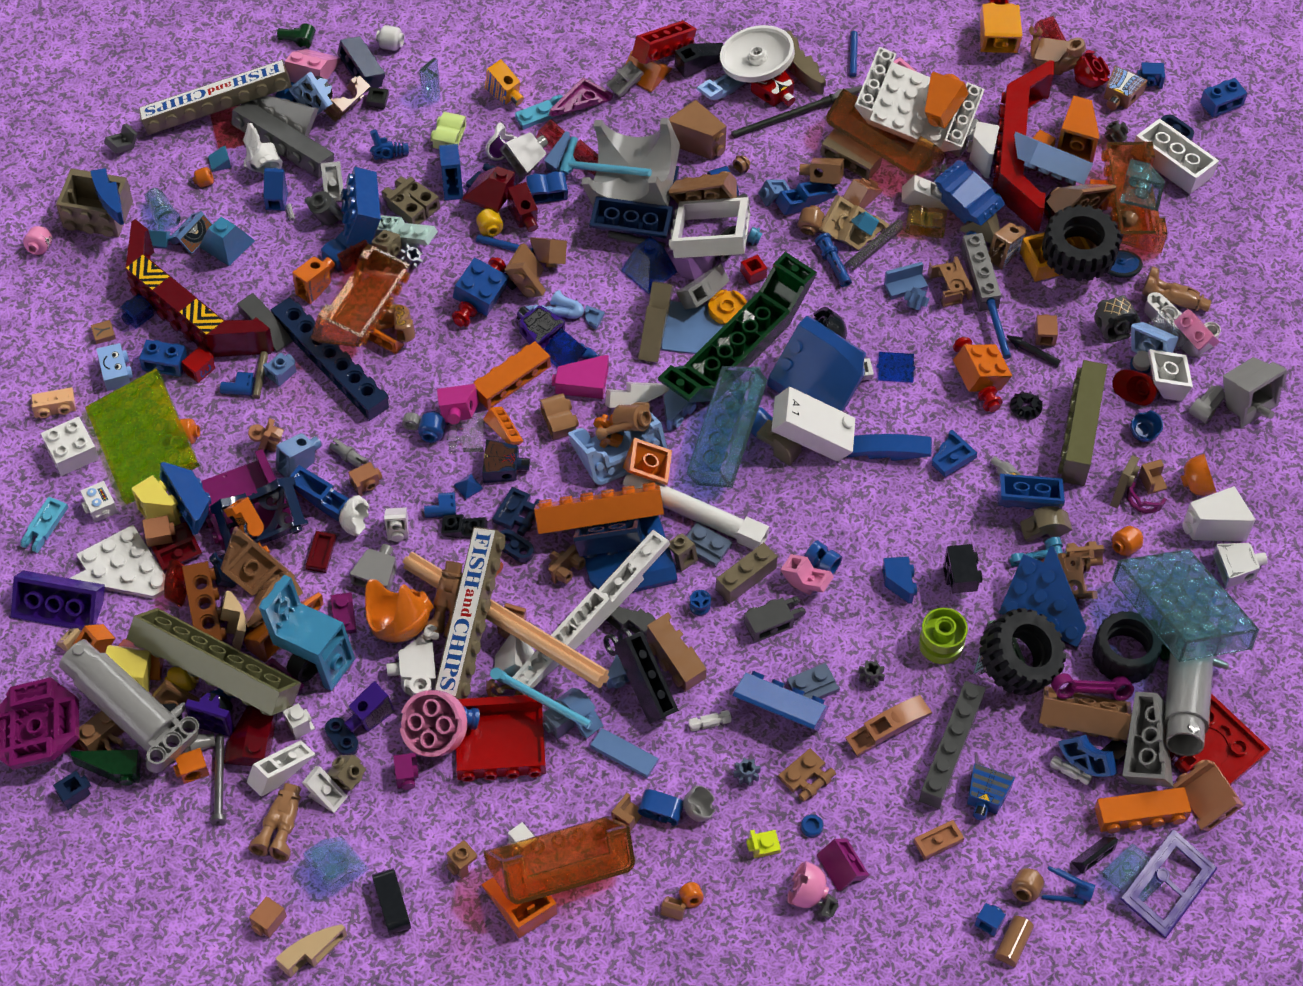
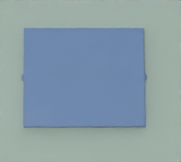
M671 301L662 350L696 354L724 325L717 323L711 318L708 313V305L701 304L697 308L684 309L681 302Z

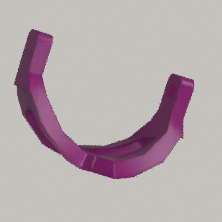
M1133 482L1132 486L1129 487L1127 491L1128 501L1139 512L1145 514L1158 512L1167 501L1166 498H1163L1161 503L1141 502L1140 498L1133 491L1136 483ZM1143 506H1151V507H1154V508H1153V509H1145V508H1142V507H1143Z

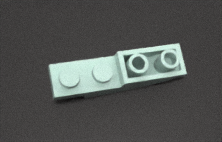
M381 215L375 236H378L383 230L400 234L402 247L408 244L410 247L416 245L418 248L419 245H429L438 231L435 226L405 223L402 217Z

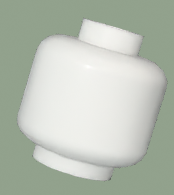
M384 25L380 31H377L376 41L379 42L381 49L397 51L404 44V33H402L399 27Z

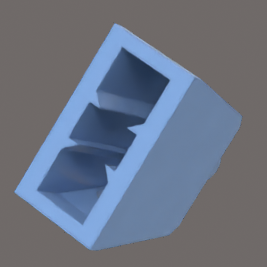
M300 433L276 445V470L285 478L290 477L298 465L307 469L315 462V451L322 446L319 438L314 436L308 439L304 434Z

